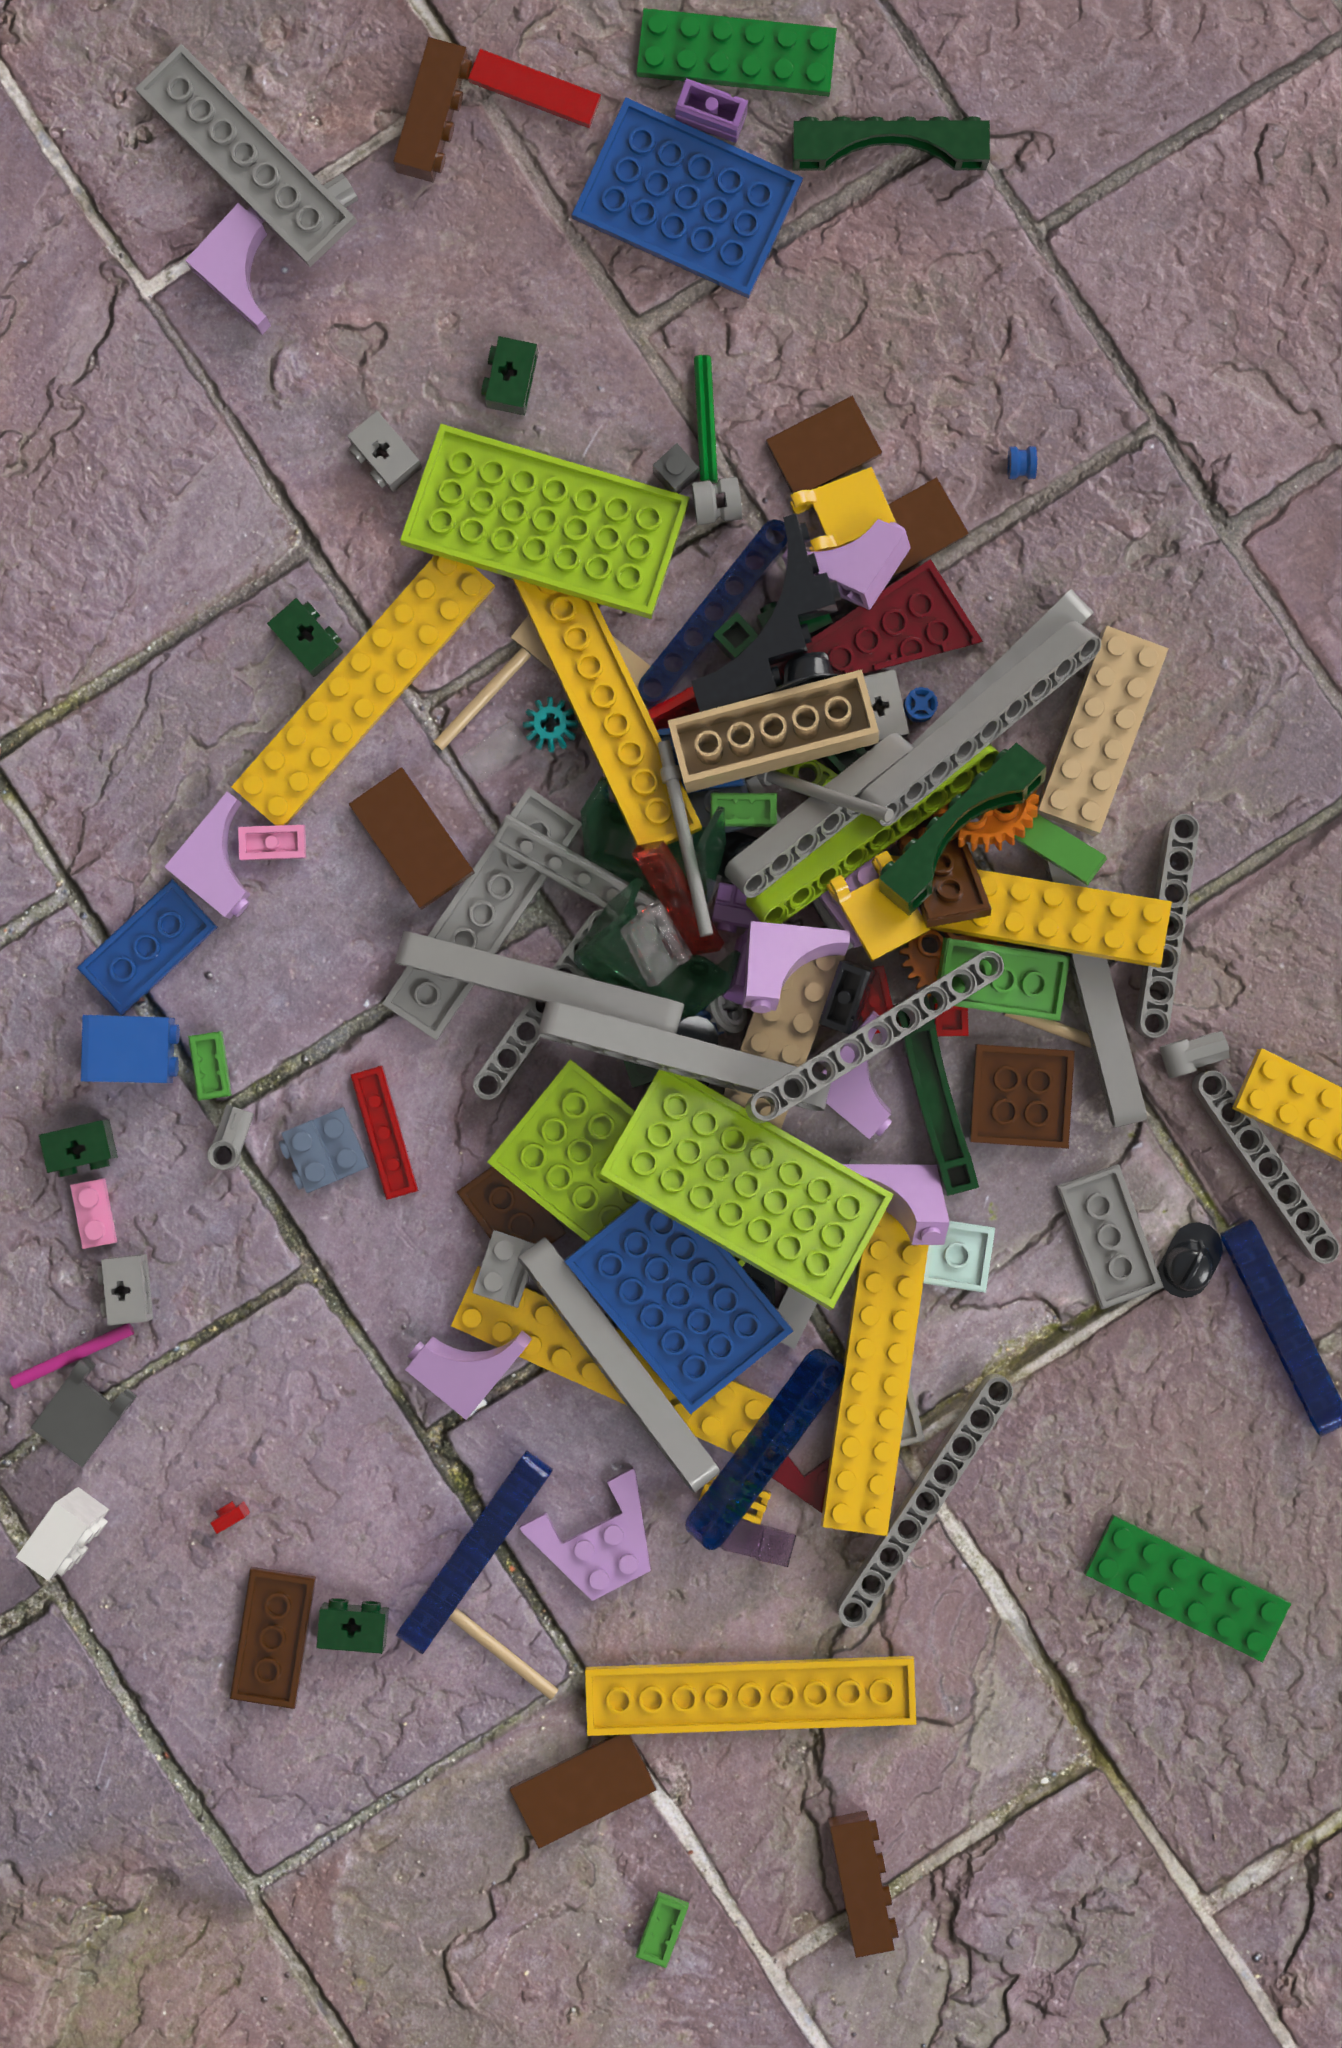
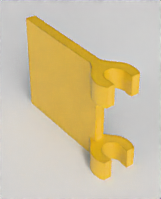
M872 467L818 488L801 490L790 495L792 500L790 505L794 514L803 513L813 506L825 533V536H819L810 541L811 552L828 551L845 546L866 533L877 519L887 523H896Z
M885 851L875 856V860L871 863L876 872L880 874L883 867L893 860L888 851ZM842 875L831 879L829 884L826 885L832 898L840 905L871 961L880 958L930 930L926 928L918 908L908 916L880 892L879 878L852 892L849 891Z

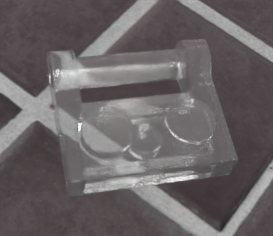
M664 899L653 901L620 929L648 987L660 984L679 965L691 958L687 947L682 946L666 913L668 907ZM654 918L671 951L670 955L668 954L664 946V943L652 921Z

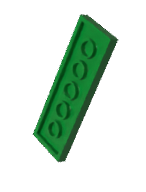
M643 8L637 77L685 82L687 78L701 84L829 97L837 28Z
M1113 1514L1084 1571L1086 1576L1262 1663L1291 1606L1289 1601Z

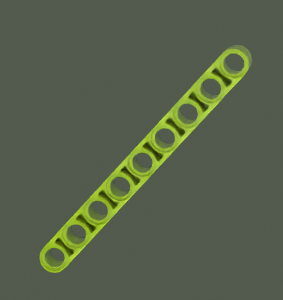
M989 744L889 826H882L873 817L860 814L761 894L752 898L747 897L746 906L760 922L782 924L828 891L826 885L829 884L831 879L839 875L846 878L951 802L956 795L962 794L969 789L971 782L981 771L986 773L994 765L993 761L999 752Z

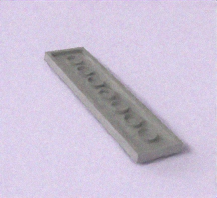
M182 44L135 88L149 106L309 267L357 223L356 218Z
M529 787L510 814L513 818L566 848L569 847L583 826V823ZM490 843L473 869L475 874L465 880L428 937L496 954L548 878L492 846ZM407 967L382 1004L433 1039L438 1040L475 985Z

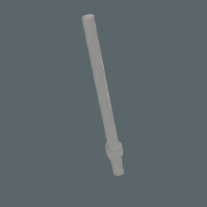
M662 741L657 743L662 768L660 769L662 783L666 784L699 934L700 937L713 934L679 783L682 776L679 765H675L670 741Z
M775 770L755 775L761 784L767 786L775 784L885 822H890L894 815L893 810Z

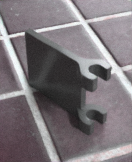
M84 1357L83 1360L76 1364L69 1377L31 1426V1429L80 1467L87 1463L117 1421L137 1398V1395L127 1388L112 1403L88 1385L84 1379L96 1365L88 1357Z

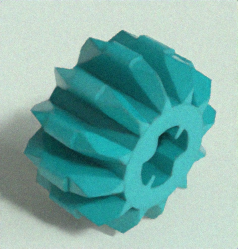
M552 696L547 697V707L544 708L541 701L536 700L534 703L539 711L536 713L531 709L526 710V715L534 721L523 722L524 729H535L528 733L526 736L527 740L530 742L539 737L535 746L537 750H541L545 742L548 743L549 753H554V743L556 742L565 750L567 745L563 738L566 737L573 741L576 738V735L568 729L579 727L578 721L568 720L575 715L573 709L570 708L563 712L566 706V701L563 699L554 707ZM550 717L554 718L555 723L560 722L559 726L554 727V732H548L546 727L542 728V724L548 723V718Z

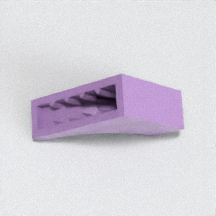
M237 203L185 261L192 272L263 335L271 324L255 304L251 291L250 272L254 255L263 239L267 236V233L262 225L264 220L251 207L246 210Z
M877 519L866 533L845 546L828 551H807V553H815L820 572L815 573L814 576L827 572L830 582L836 580L841 598L870 610L911 547L906 531L902 526L895 522L887 523ZM788 548L786 549V551H785L784 554L782 555V558H783L784 564H785V566H786V569H787V550H788Z
M227 791L165 865V868L220 914L231 919L233 915L238 917L249 905L246 899L251 894L237 879L229 860L228 833L233 817L242 802Z
M751 921L747 933L743 1008H751L756 1013L776 1011L781 989L788 978L798 968L812 960L834 955L845 956L850 943V931Z
M872 1011L858 1029L876 1019L879 1015ZM871 1028L868 1032L870 1042L877 1031L875 1028ZM849 1046L841 1048V1058L847 1063H852L855 1058L852 1048ZM868 1060L831 1083L826 1104L868 1139L875 1133L881 1136L892 1122L888 1119L891 1115V1109L881 1100L872 1084ZM826 1068L821 1073L827 1075Z
M842 1164L894 1194L886 1211L903 1226L910 1238L911 1245H944L949 1227V1217L937 1165Z
M521 1331L513 1340L501 1347L489 1351L470 1352L447 1346L432 1336L426 1345L420 1341L407 1356L412 1362L405 1370L467 1420L524 1351L532 1338L524 1331Z

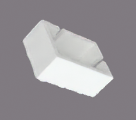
M79 1487L75 1488L54 1503L16 1558L48 1581L56 1576V1574L62 1577L74 1564L77 1565L89 1549L85 1546L86 1543H90L108 1523L104 1517L109 1509Z

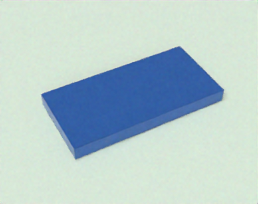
M172 879L89 955L77 969L112 1007L123 1016L211 935L218 926L184 889Z

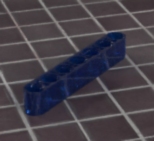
M773 519L762 526L643 675L639 682L638 692L644 704L655 706L667 699L713 640V634L734 615L786 550L788 541L783 521ZM777 530L781 532L784 540L779 544H772L767 540L766 534L769 531ZM753 555L758 556L763 560L764 564L760 569L753 570L746 565V559ZM730 581H738L742 584L743 591L738 595H731L726 591L725 586ZM711 606H717L722 610L723 616L719 620L712 621L705 616L706 609ZM692 631L701 634L703 641L698 646H690L685 642L686 634ZM669 657H677L682 661L683 665L680 670L670 672L665 668L664 662ZM650 682H656L661 685L662 692L657 697H649L644 693L645 685Z
M1249 1219L1220 1233L1227 1253L1315 1431L1322 1437L1341 1428V1397L1256 1225Z
M814 1349L805 1356L689 1514L685 1524L686 1531L704 1548L715 1550L726 1541L841 1384L845 1368L824 1350Z
M528 1450L525 1451L395 1636L421 1654L426 1651L548 1479L553 1468Z

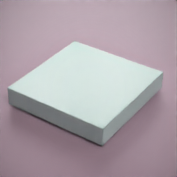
M949 1221L944 1245L928 1246L923 1283L986 1293L995 1228Z

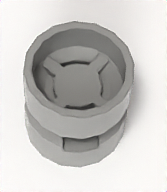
M737 477L719 479L715 485L710 480L692 482L697 525L715 523L719 517L724 522L741 520L743 518ZM723 493L725 507L717 508L715 494Z

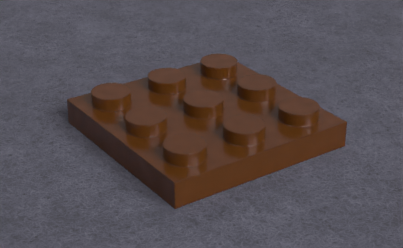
M975 1044L969 1142L1069 1149L1075 1051Z

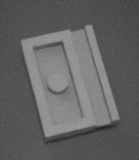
M494 1230L473 1294L518 1308L529 1277L518 1257L535 1244Z

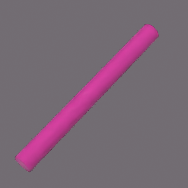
M130 1323L113 1329L10 1377V1383L14 1389L26 1385L134 1335L133 1327Z

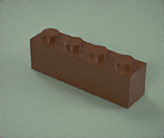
M428 37L393 160L397 173L432 183L435 181L436 174L442 173L446 154L442 153L445 142H451L455 124L451 122L454 110H460L463 100V92L460 91L462 81L468 80L472 68V61L468 59L466 47Z
M867 1810L830 1817L828 1819L855 1957L894 1951L893 1939L899 1938L895 1917L888 1918L886 1906L892 1905L889 1885L882 1886L880 1874L886 1873L882 1852H875L874 1841L880 1840L876 1820L869 1821Z

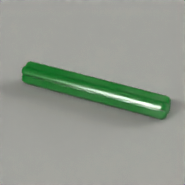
M697 355L694 357L700 481L710 480L712 484H715L718 481L712 362L710 355Z

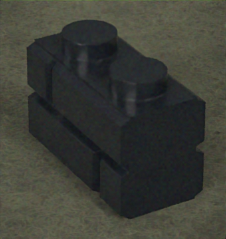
M849 960L839 961L819 1024L846 1034L855 1032L870 991L868 985L872 984L877 970Z

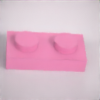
M305 825L238 827L239 860L306 858Z
M105 1178L70 1185L82 1249L116 1243L117 1237Z

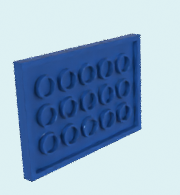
M626 97L573 210L572 219L749 299L803 182V177Z
M637 1200L564 1260L690 1414L794 1331L730 1252L640 1200Z

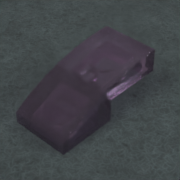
M729 1516L720 1548L724 1551L754 1557L758 1561L788 1567L796 1535L767 1525H758L748 1520Z

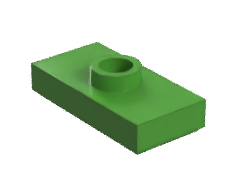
M711 793L710 827H773L777 824V793Z
M223 1031L188 1036L198 1101L232 1096Z
M659 1891L657 1892L635 1957L667 1968L688 1910L689 1902Z

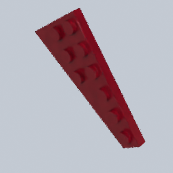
M930 559L884 589L870 610L861 606L857 607L812 637V643L806 645L809 653H826L834 674L843 675L862 670L863 674L979 644L983 641ZM789 660L771 665V668L778 666L782 683L784 667Z

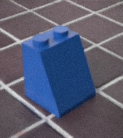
M82 1015L81 1081L173 1083V1077H177L179 1072L178 1057H174V1044L179 1043L180 1029L179 1025L175 1024V1018Z

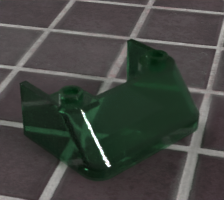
M601 776L580 811L585 858L660 901L694 909L679 840L641 856L617 803L610 802L607 779ZM720 806L717 807L707 827H702V830L696 832L693 836L694 850L707 904L713 894L726 846L725 809Z
M637 877L608 902L579 944L574 955V963L581 971L594 980L683 1003L684 1008L680 1021L686 1017L695 1016L729 989L741 953L735 950L716 965L700 955L689 956L680 962L632 927L638 918V910L634 902L643 880Z

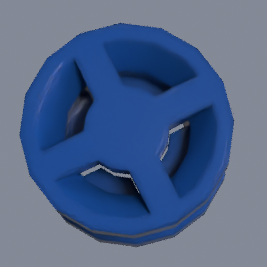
M1009 446L1007 455L1008 479L1016 480L1018 476L1035 479L1037 474L1036 446H1029L1026 450H1019L1016 446Z
M924 687L915 688L910 691L904 700L905 715L912 722H926L936 712L938 701L936 695L930 689Z

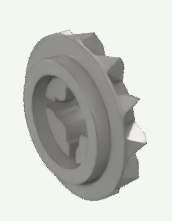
M720 983L709 988L710 993L705 996V1000L709 1005L705 1010L711 1014L710 1022L717 1024L719 1032L725 1031L727 1035H731L744 1029L747 1023V1009L743 1008V1005L724 999L722 996L726 983ZM723 1008H724V1009H727V1010H730L731 1012H730V1013H727L726 1011L723 1010Z

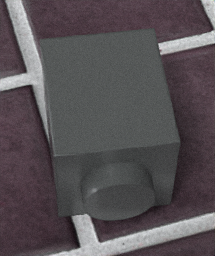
M676 443L653 464V474L668 491L679 494L699 476V467Z

